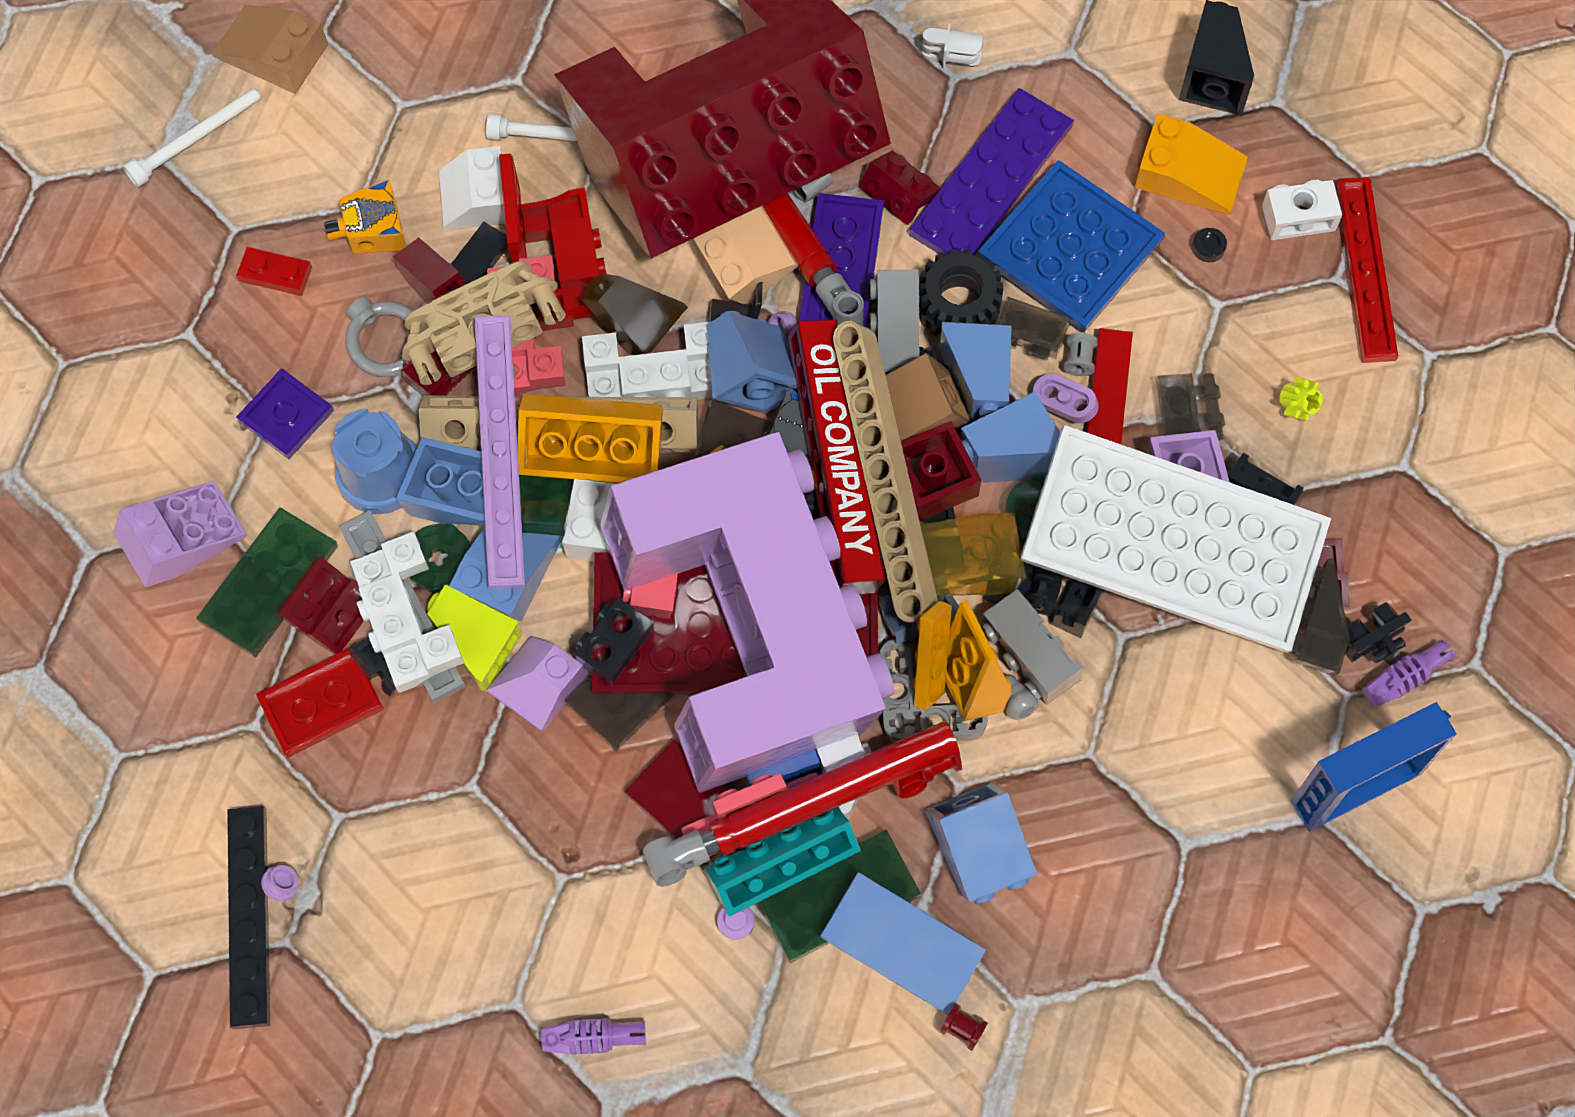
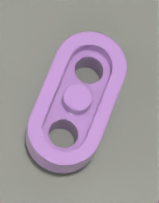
M1053 373L1041 376L1034 384L1033 392L1037 394L1045 409L1070 421L1085 423L1093 419L1098 412V400L1094 392L1088 387ZM1051 392H1058L1055 397L1048 398ZM1082 404L1087 405L1084 410L1077 411L1078 406Z

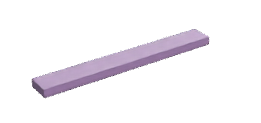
M475 316L488 589L524 588L510 316Z

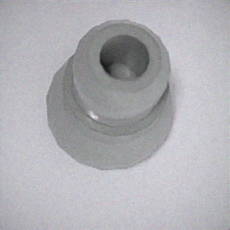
M1006 675L1012 689L1011 696L1006 704V712L1014 720H1023L1038 708V700L1031 691L1018 682L1015 676Z

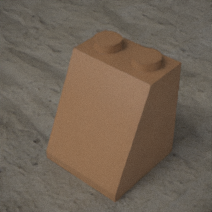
M927 353L885 375L901 442L950 421L958 436H960L961 428L972 423L950 371ZM873 399L868 403L867 412L873 407ZM879 432L875 437V445H877L881 439V432Z

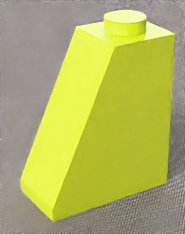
M445 584L441 592H436L430 599L427 606V615L435 630L447 625L451 627L457 647L464 661L463 667L478 687L487 693L488 687L495 680L521 637V627L518 621Z

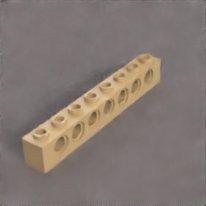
M423 396L418 408L420 437L477 451L481 450L479 396ZM515 396L517 449L519 408L523 396ZM558 396L663 405L662 422L668 423L671 428L662 430L661 448L671 449L675 452L697 449L699 436L698 397ZM449 421H460L465 427L461 429L455 428Z

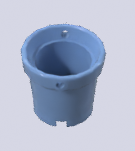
M360 409L346 415L334 430L336 436L332 443V451L336 460L335 481L343 499L355 509L363 512L370 510L372 514L391 513L402 508L396 497L417 446L401 432L396 421L387 413L379 411L380 414L375 412L369 413L368 409Z

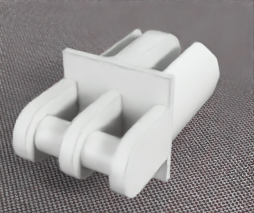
M951 23L948 24V30L928 28L923 32L922 55L924 58L943 61L944 69L946 62L971 66L980 64L982 58L981 49L983 47V37L980 34L950 30Z

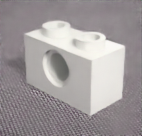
M1311 180L1305 184L1295 186L1277 185L1267 190L1262 204L1270 240L1336 231L1342 217L1333 180L1323 182ZM1295 205H1301L1307 210L1299 209Z

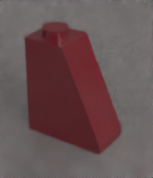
M419 237L392 256L404 279L426 304L466 285L459 271Z

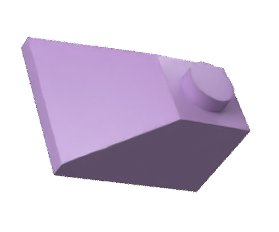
M531 636L488 687L487 692L543 733L587 677L584 666L555 644Z

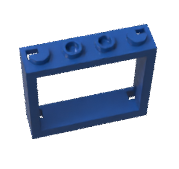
M1435 702L1318 761L1291 799L1308 831L1310 832L1421 776L1457 735L1449 721L1451 715L1446 710H1442L1438 703Z

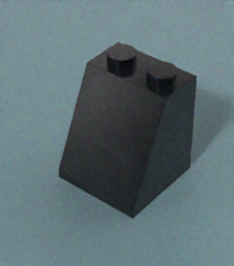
M1206 0L1179 100L1242 116L1254 79V72L1239 9L1224 2Z

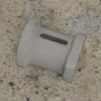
M1082 332L1073 333L1068 336L1067 344L1070 350L1069 359L1064 364L1065 372L1074 376H1089L1094 373L1095 365L1092 363L1093 349L1097 347L1098 341L1095 336Z

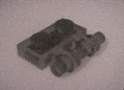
M1192 373L1158 376L1156 383L1164 436L1201 432V428H1206L1209 431L1216 430L1218 441L1224 439L1223 427L1225 426L1224 414L1220 413L1218 399L1221 398L1219 385L1215 383L1214 374H1203L1201 376L1202 385L1195 386ZM1196 400L1205 402L1206 413L1198 414Z

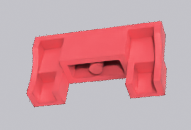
M552 255L519 259V261H525L532 266L531 272L533 274L536 273L541 277H548L555 281V266ZM503 267L488 268L487 274L493 271L495 272ZM534 337L512 348L513 366L517 370V374L514 377L515 396L531 390L566 385L561 346L536 348Z

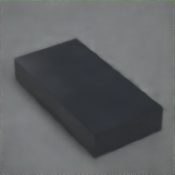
M483 221L451 263L459 271L465 284L487 275V269L494 267L508 249L507 235Z

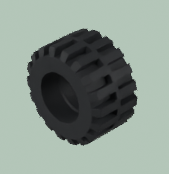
M956 249L948 251L947 256L940 253L935 256V262L930 260L925 265V271H922L919 277V315H922L921 322L925 327L931 325L930 332L936 336L938 333H941L942 322L995 325L997 322L1003 295L1002 276L999 270L994 271L995 264L991 260L983 261V254L977 252L974 256L970 254L968 249H963V253H957ZM953 287H963L971 290L978 299L970 304L957 305L946 300L942 293Z

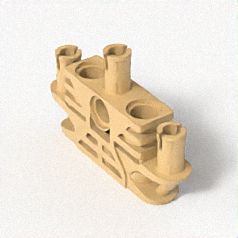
M525 261L512 263L433 300L431 303L411 312L406 317L405 328L410 330V334L402 350V358L406 361H412L422 385L432 384L427 374L428 371L435 382L441 378V372L438 370L431 355L435 351H437L450 377L477 366L475 316H510L512 348L543 333L531 309V304L537 303L544 321L548 325L556 324L551 311H554L559 322L564 319L565 311L562 309L554 293L558 287L557 283L551 278L541 277L536 273L533 274L531 272L532 266ZM513 366V376L515 377L517 370Z

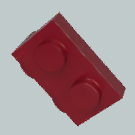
M893 150L869 163L859 185L873 199L884 200V207L906 225L912 223L919 208L930 203L941 190V187L935 184L928 175L921 173L908 163L904 156Z

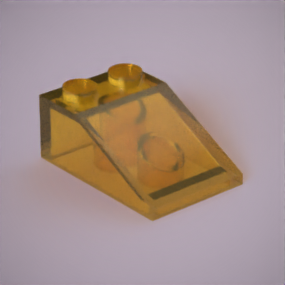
M981 513L920 525L937 596L1011 594L1026 579L1024 563L1019 560L1021 548L1014 513ZM902 532L901 535L904 542L905 534ZM912 566L908 568L909 579L913 573Z

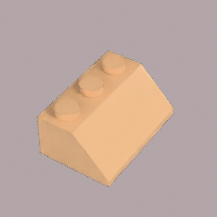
M763 206L693 238L728 298L742 304L752 303L757 283L763 282L762 294H764L798 266Z

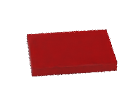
M507 153L499 154L507 244L512 263H515L521 258H527L524 222L520 206L522 204L520 184L513 155Z
M351 647L256 694L287 758L384 710L371 681L349 654Z

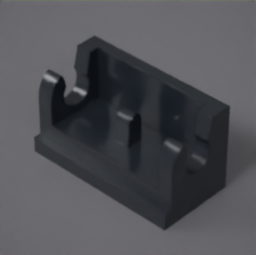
M1244 452L1228 474L1229 482L1292 505L1296 504L1304 489L1299 484L1296 488H1293L1248 462L1249 455Z
M1071 578L1049 624L1082 638L1105 590Z

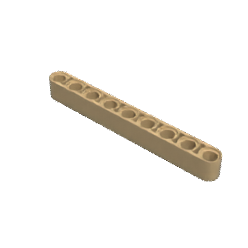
M844 321L835 329L833 335L834 346L895 612L901 620L917 624L921 614L932 608L938 602L880 350L877 338L872 330L853 321ZM858 334V340L856 344L852 346L853 338L855 337V335ZM866 366L865 375L860 379V372ZM873 399V407L867 412L868 403ZM879 432H881V439L879 443L875 445V437ZM889 465L888 475L883 479V469ZM896 498V508L893 512H890L891 502ZM904 532V542L901 546H898L899 535ZM912 566L913 573L907 581L905 574L907 569ZM919 600L921 608L918 614L915 615L913 607Z

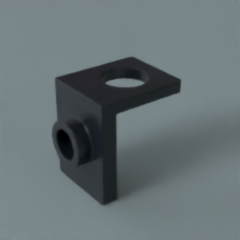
M763 282L757 283L751 305L712 299L710 322L727 311H737L743 316L758 319L762 306Z

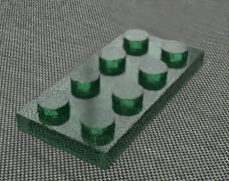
M279 507L196 619L200 624L256 658L284 621L275 612L316 557H322L326 561L329 560L338 548L337 542Z
M887 830L859 843L860 852L758 902L789 963L829 944L820 938V935L858 872L908 903L921 897L919 888Z

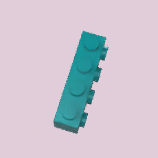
M837 807L749 845L732 855L722 856L716 859L712 865L704 868L717 899L730 917L860 852L861 849L849 820Z

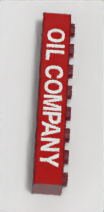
M837 320L797 321L788 335L818 508L820 518L826 516L832 523L840 546V558L829 562L839 588L852 584L859 594L875 593L885 581L887 573L884 560L881 559L879 538L834 346L833 335L838 327Z

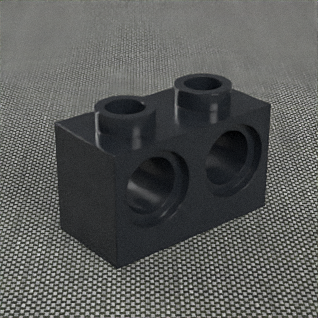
M619 597L613 605L607 603L596 618V621L599 622L592 633L586 631L575 645L577 650L575 654L576 660L611 687L654 631L653 621ZM620 619H627L632 622L633 626L626 633H618L613 629L615 622ZM599 647H605L611 651V655L606 661L598 662L591 657L593 651Z

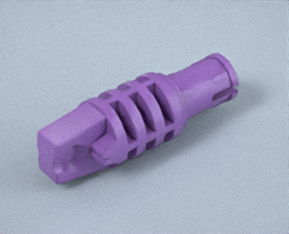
M1441 639L1437 644L1420 654L1410 653L1400 661L1381 671L1362 688L1371 706H1379L1400 698L1428 681L1432 671L1455 659L1454 650L1448 653L1443 652L1450 648L1451 645Z
M602 1018L571 1020L543 1027L541 1029L542 1051L576 1055L607 1053L609 1050H613V1046L646 1045V1034H630L646 1032L645 1021L611 1024V1020Z

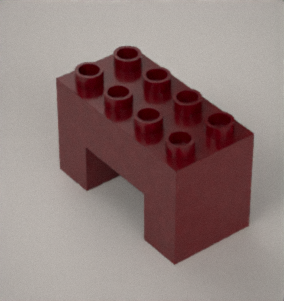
M737 0L746 35L647 81L641 78L615 46L554 74L592 183L650 258L660 255L891 144L864 31L832 0Z

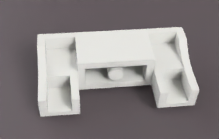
M710 322L684 325L686 349L623 357H619L616 332L582 336L589 397H698V400L713 398L707 324Z
M414 531L382 543V550L350 561L362 600L357 602L359 611L364 622L370 620L374 630L368 633L375 653L380 651L383 653L394 685L399 693L418 686L438 673L464 663L454 639L453 631L449 625L423 634L403 581L405 578L429 569Z

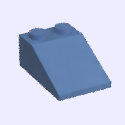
M421 437L396 500L410 516L444 524L485 525L481 451Z
M521 505L524 588L488 589L485 527L464 555L449 587L521 622L564 537L565 525Z

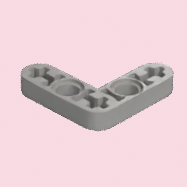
M890 640L882 646L880 655L888 666L893 684L901 683L908 691L906 697L900 700L892 699L890 696L883 698L886 707L882 712L883 730L885 736L890 741L896 742L915 734V726H906L904 733H897L896 727H890V725L895 724L896 718H902L903 724H914V716H920V731L927 729L925 721L933 715L942 717L950 728L952 724L951 715H956L955 722H964L957 705L931 706L927 711L915 707L914 690L912 687V654L909 646L904 642L897 644L895 640ZM893 650L898 651L899 656H905V658H901L899 661V674H892V660L885 658L890 657ZM987 716L974 719L981 721V723L976 724L974 730H969L968 724H956V731H953L956 741L980 738L986 731Z

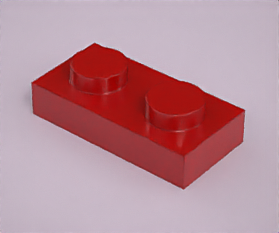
M246 247L236 277L239 282L302 296L312 270V265L307 260Z

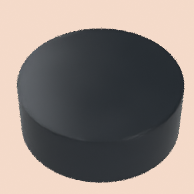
M1216 228L1201 229L1194 237L1192 251L1203 262H1216L1225 253L1227 239Z

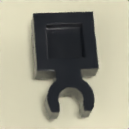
M369 637L351 647L349 654L368 679L372 680L379 676L382 680V690L388 696H392L396 688L391 683L392 677L383 653L381 651L375 653Z

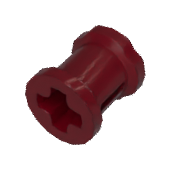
M955 1003L939 1033L943 1035L949 1033L967 1044V1048L973 1051L988 1022L975 1019L963 1012L961 1005Z

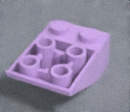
M215 481L120 509L113 531L114 536L145 588L182 575L244 539L247 535Z

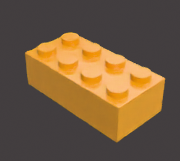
M524 394L519 408L518 422L519 475L621 483L658 471L660 469L663 405Z

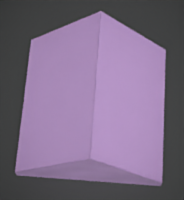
M1216 430L1149 438L1148 442L1152 456L1229 482Z

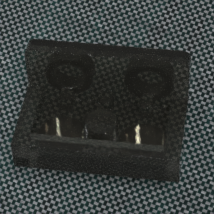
M1007 296L998 322L995 325L1011 326L1012 349H1016L1018 345L1030 349V355L1042 360H1048L1049 357L1057 359L1071 319Z

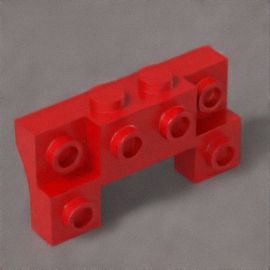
M585 187L568 190L547 200L520 204L527 243L553 239L561 286L554 293L566 315L559 322L554 311H551L556 324L548 325L545 323L544 317L537 305L538 319L542 331L574 326V320L594 317L593 312L580 298L588 290L587 286L593 278L600 274H606L604 257L597 258L596 249L602 248L599 228L592 229Z

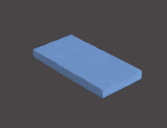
M859 872L855 875L820 935V938L946 1015H949L986 951L981 946Z

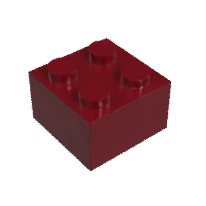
M951 421L901 442L919 521L979 496L982 480Z

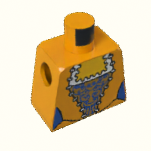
M384 180L342 197L339 202L343 217L324 221L329 241L348 237L351 249L355 254L401 251L406 247L398 207L390 180Z

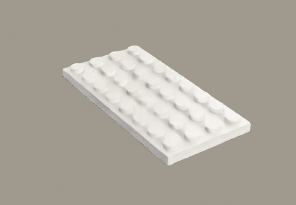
M1064 425L1061 429L1019 560L1289 653L1292 651L1331 518Z

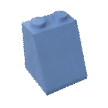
M737 311L724 312L720 317L707 324L713 399L767 413L782 405L788 389L798 393L790 345L781 327L769 324L763 319L743 316Z
M942 322L939 360L942 366L950 371L972 422L1007 406L1009 403L1011 326Z
M1033 392L962 427L960 439L982 480L981 483L1041 480L1046 478L1060 431L1037 394Z
M989 783L925 809L960 894L968 902L974 901L976 904L986 902L995 897L994 892L1008 887V890L1021 888L1029 883V878L1037 875L1008 792Z

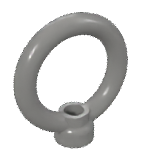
M362 296L355 300L346 312L352 319L346 333V347L353 362L360 369L371 375L379 377L401 375V369H403L405 361L403 358L394 363L375 362L363 353L359 337L362 328L370 326L378 316L393 315L405 321L406 317L413 310L397 302L385 301L373 304L367 296Z

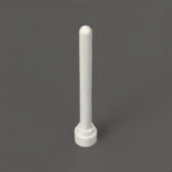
M251 89L146 159L130 160L122 166L132 183L139 188L149 181L148 177L153 174L152 170L259 101L261 98L260 91Z
M489 113L487 117V139L501 140L502 137L507 138L508 135L577 141L574 130L571 127L511 122L509 118H504L503 114Z

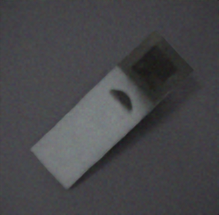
M1328 558L1323 566L1317 565L1311 584L1316 586L1313 600L1307 598L1301 619L1306 620L1302 634L1297 632L1291 653L1296 654L1293 663L1335 676L1340 673L1350 636L1335 561Z

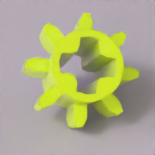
M1296 376L1294 377V383L1284 385L1279 403L1286 408L1284 415L1308 421L1309 414L1318 413L1323 403V395L1317 390L1319 383Z

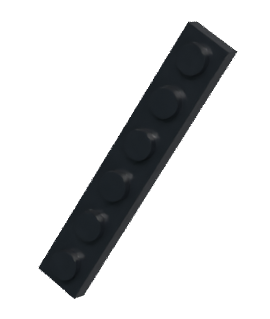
M264 806L227 809L230 1028L270 1026L268 896L262 889L261 880L264 873L268 870L267 810Z

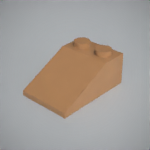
M245 4L212 55L214 58L296 94L327 48L328 42L322 24L291 10Z

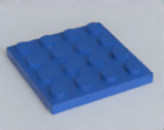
M1058 160L978 252L984 255L983 261L991 260L995 264L994 270H999L1001 275L1085 333L1164 240L1165 232Z

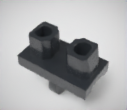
M1385 602L1369 614L1370 619L1377 627L1376 630L1370 633L1362 621L1357 619L1345 626L1341 632L1350 647L1346 655L1352 663L1377 648L1378 651L1370 655L1372 661L1377 664L1384 659L1389 665H1392L1401 660L1399 650L1405 647L1406 643L1401 637L1394 641L1391 639L1404 632L1405 625L1410 623L1412 619L1406 611L1398 615Z

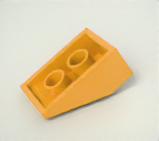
M1157 113L1139 168L1135 188L1231 215L1248 156L1188 121Z
M968 600L960 602L950 628L946 684L964 721L1003 712L1012 693L1010 681L1004 676L997 661L996 653L990 647Z

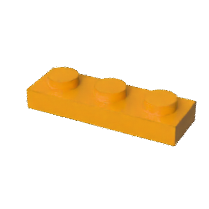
M938 601L928 611L923 612L917 623V631L919 632V644L915 652L917 670L912 687L915 690L914 706L925 711L945 694L952 605L942 601Z

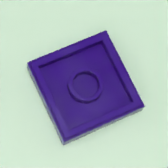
M281 368L236 418L239 423L290 460L333 413L334 408Z

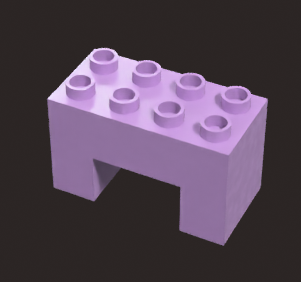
M779 432L612 485L600 525L624 591L702 565L706 566L747 677L690 696L674 724L699 793L743 778L748 774L807 752L817 751L818 748L856 734L860 736L886 709L883 698L894 694L892 677L885 660L879 653L866 657L856 629L867 625V617L862 599L852 584L839 588L829 561L840 558V546L834 527L826 516L813 520L803 495L814 490V480L808 460L801 449L787 453Z

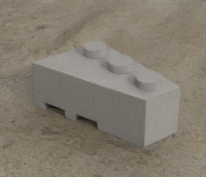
M919 269L877 270L876 279H870V300H876V313H870V330L877 333V342L885 375L919 357Z
M1018 589L983 613L985 635L993 644L996 642L1000 643L1006 651L1002 655L1004 660L1014 672L1021 671L1027 679V682L1024 683L1025 688L1031 691L1037 700L1041 698L1045 705H1048L1081 681L1084 667L1077 659L1072 662L1062 649L1064 643L1058 636L1053 637L1043 624L1044 620Z

